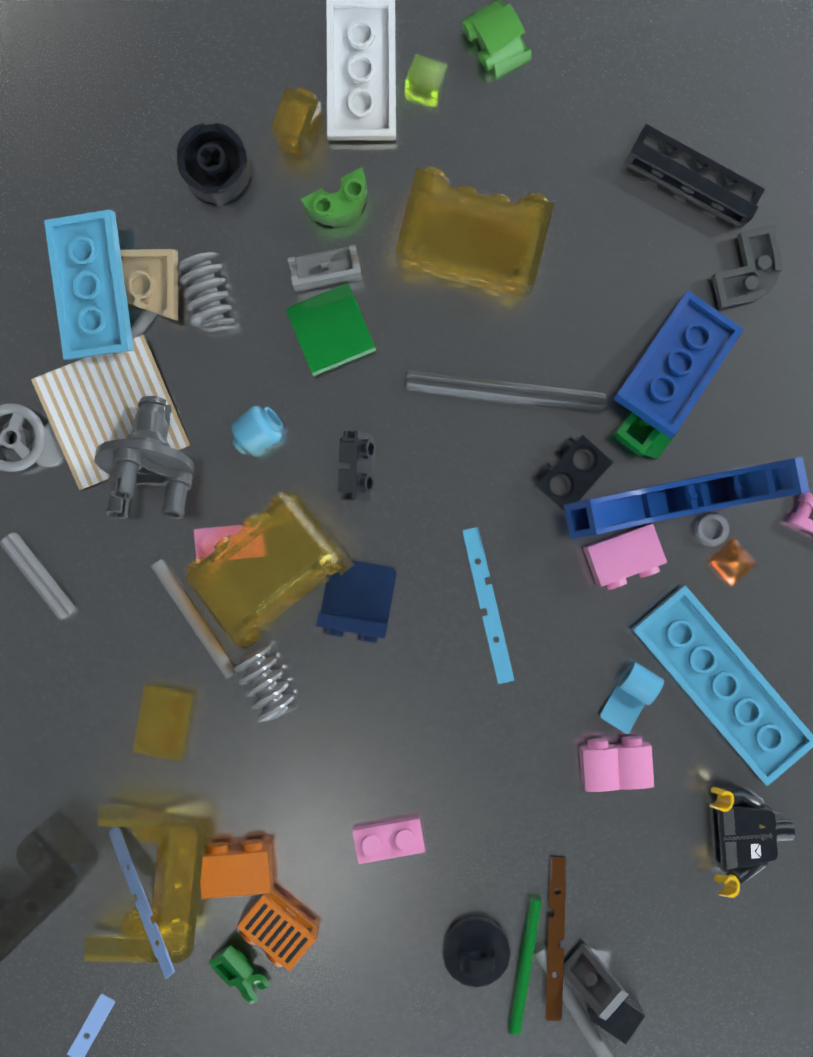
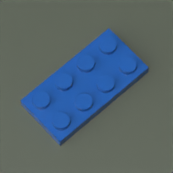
M687 290L614 397V400L671 439L680 429L744 329Z

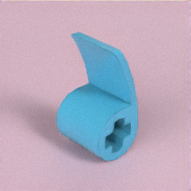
M633 661L625 670L600 713V717L625 734H629L645 704L649 706L660 693L664 679Z

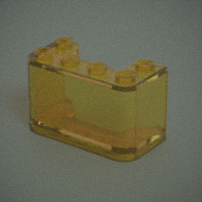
M425 167L424 170L416 168L395 250L396 264L409 270L512 296L528 297L535 284L555 203L547 201L548 198L538 193H527L526 197H521L517 203L510 202L511 199L502 194L493 193L489 197L477 194V190L470 186L458 185L457 188L450 187V180L444 177L445 172L441 169Z
M284 491L275 496L269 503L271 507L261 515L256 513L247 518L242 523V530L233 537L228 535L222 538L214 546L215 551L205 559L204 557L196 559L186 568L188 573L184 579L235 647L250 648L261 639L258 635V629L266 631L270 628L269 623L321 582L327 583L330 578L326 574L331 576L338 571L342 575L355 565L308 503L294 492L287 494Z

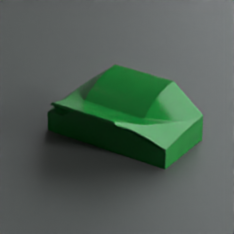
M630 411L617 427L612 437L639 457L646 455L657 460L675 436L670 439Z

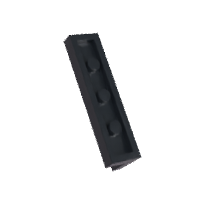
M647 123L625 160V163L742 227L754 217L759 207L757 203L765 188ZM646 136L659 142L662 153L643 143ZM679 155L685 156L689 159L692 170L671 158ZM710 171L719 175L721 186L700 174ZM727 180L734 184L728 185ZM741 187L752 193L753 196L748 201L730 190Z

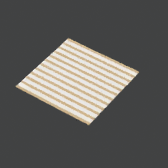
M144 335L132 339L134 351L83 358L31 379L79 491L109 479L110 474L101 470L94 461L96 448L104 442L126 439L132 434L135 415L139 408L137 405L144 396L161 397L166 399V405H171L172 412L170 414L167 436L170 447L180 450L190 446Z

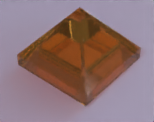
M735 538L709 560L710 564L730 586L737 583L757 565L755 560Z

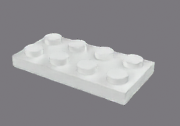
M326 0L328 140H396L395 0Z

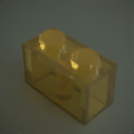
M285 88L271 126L279 150L310 161L324 125L320 100L316 99L314 93L306 89L297 88L294 91Z

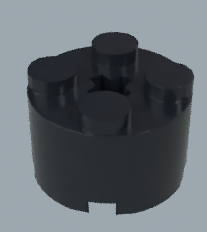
M220 123L198 124L190 128L178 143L177 166L179 173L189 189L200 199L221 205L236 198L246 188L252 172L250 159L241 138L230 127ZM212 160L216 163L220 162L217 166L208 165Z

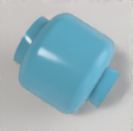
M252 406L232 423L231 428L234 437L231 438V441L241 454L248 453L252 456L260 457L281 440L283 424L277 414L269 407Z

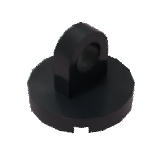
M471 916L456 922V925L445 935L442 947L444 964L452 978L463 985L471 987L487 986L501 978L509 965L511 954L505 932L494 921L486 917Z

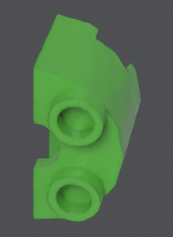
M494 0L466 16L461 22L467 39L469 41L476 40L482 49L478 52L482 66L486 71L491 70L496 79L531 60V49L526 47L521 38V35L526 33L512 6L510 4L503 6V0Z
M362 167L340 178L341 187L337 192L327 193L321 188L300 199L304 211L311 220L317 221L322 225L338 228L350 224L360 216L361 210L366 203L367 195L366 178Z

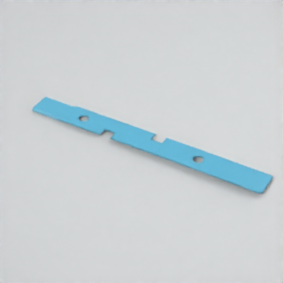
M479 528L462 530L480 609H487L488 615L482 616L497 682L502 684L514 681L492 584L486 585L484 579L490 577ZM477 558L481 560L479 565L475 564V559ZM499 637V642L495 643L493 638Z

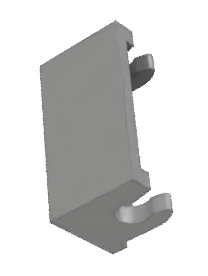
M356 244L349 247L288 258L292 274V285L296 293L362 280Z

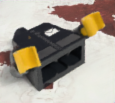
M711 787L710 792L718 794L717 798L710 799L711 803L709 804L712 815L714 858L716 865L723 872H727L726 875L716 874L714 881L724 884L722 891L718 892L719 896L735 898L739 894L742 884L766 868L770 861L778 858L777 841L795 839V827L791 819L775 820L774 810L766 805L760 796L743 787L727 788L724 790Z

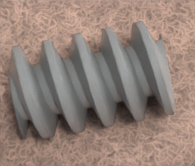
M199 253L184 259L178 264L179 272L185 274L181 278V283L183 286L189 287L184 291V297L187 300H191L187 305V310L195 314L190 319V323L194 327L213 329L235 323L234 318H225L223 316L224 313L232 309L231 305L220 303V300L229 296L228 291L217 290L218 286L226 282L225 278L214 277L216 272L223 269L221 264L211 263V260L220 256L219 253Z
M270 644L238 658L240 662L233 668L234 672H246V675L239 681L240 685H252L245 693V696H257V700L250 706L252 710H263V713L256 719L257 722L271 721L298 707L287 706L294 699L293 694H282L288 687V682H276L283 674L282 669H270L277 662L276 656L265 657V654L271 649Z

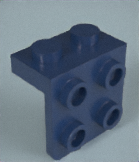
M337 557L331 559L316 627L324 628L323 634L343 637L344 632L358 634L357 640L377 643L378 638L385 639L396 580V570L392 567Z

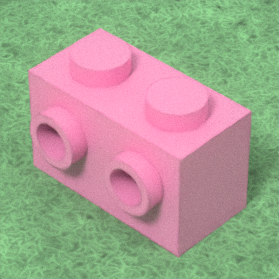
M653 523L643 524L583 546L596 585L601 587L606 585L608 590L627 584L626 578L632 575L639 574L640 578L656 574L660 572L658 566L667 563Z

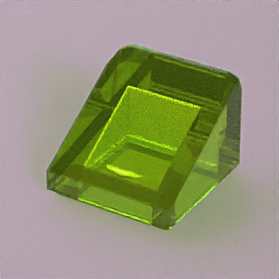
M416 54L407 74L406 88L438 98L448 64Z

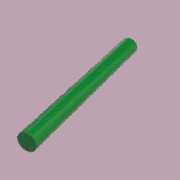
M530 896L528 899L507 1030L509 1034L516 1036L521 1035L542 899L535 896Z

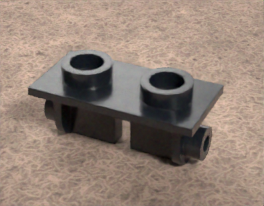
M359 430L343 431V438H340L339 462H349L350 469H339L338 493H341V500L370 501V493L374 488V478L371 474L372 459L375 455L373 433Z

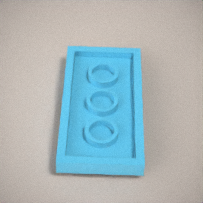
M109 209L44 220L63 359L74 360L134 351L115 212Z

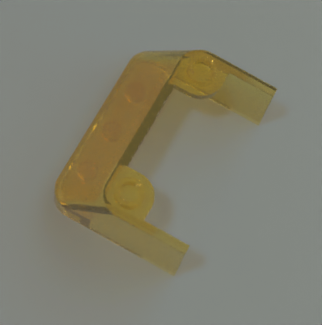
M99 805L97 826L132 827L133 834L139 841L158 844L151 906L153 915L150 917L152 924L156 922L171 962L179 963L186 960L194 948L204 849V834L201 826L193 820L156 808ZM137 909L125 916L122 922L121 936L86 935L84 962L159 963ZM157 939L155 941L156 946L159 945V941Z

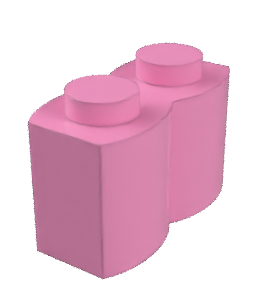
M626 736L621 738V743L608 744V739L595 738L587 740V745L579 746L581 787L585 792L654 787L652 746L648 742L642 741V737Z

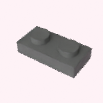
M583 943L564 964L563 973L598 1017L605 1021L629 995L595 953Z

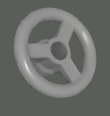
M8 403L0 405V416L13 414L9 427L5 428L0 434V446H4L8 451L17 453L22 459L15 462L0 459V470L18 472L30 467L39 459L44 450L46 435L40 418L31 409L20 404ZM24 418L30 422L35 433V442L31 451L28 449L32 441L31 434L25 427H22ZM15 432L17 441L11 444L9 437Z

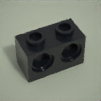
M584 435L577 437L576 440L570 436L557 450L561 455L553 465L547 462L534 476L538 482L533 488L562 514H566L564 504L578 502L613 464V461ZM576 451H584L590 458L589 466L585 470L577 468L573 462V456ZM554 476H561L567 482V489L562 495L554 494L550 488V482Z

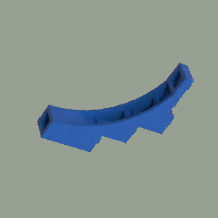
M802 456L564 504L570 538L575 539L726 507L810 492Z

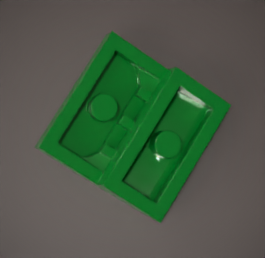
M349 283L285 308L313 376L376 351Z

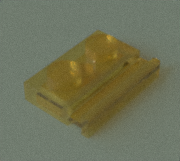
M152 684L144 685L132 753L147 754V756L181 762L184 759L196 692L163 686L158 687Z

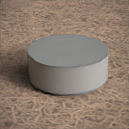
M716 512L701 514L693 524L694 537L705 546L720 545L729 535L730 528L727 519Z

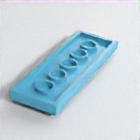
M686 585L680 586L631 628L764 785H770L813 748V734Z

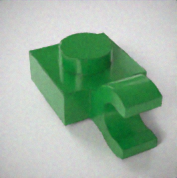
M231 945L217 952L208 962L230 988L236 986L247 1003L251 1004L259 999L258 995L253 991V984L261 991L270 985L265 976L251 974L254 970L247 963L244 954L234 949Z

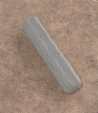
M10 533L0 541L1 547L57 618L63 620L69 617L76 610L75 606L17 533Z

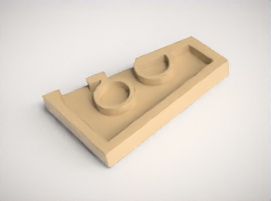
M174 249L120 250L127 303L178 321V251Z

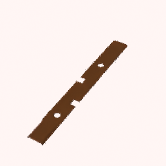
M550 857L549 910H554V917H548L546 1021L562 1020L564 948H558L559 940H564L566 857ZM555 889H560L559 895L554 893ZM553 972L558 973L557 978L552 977Z

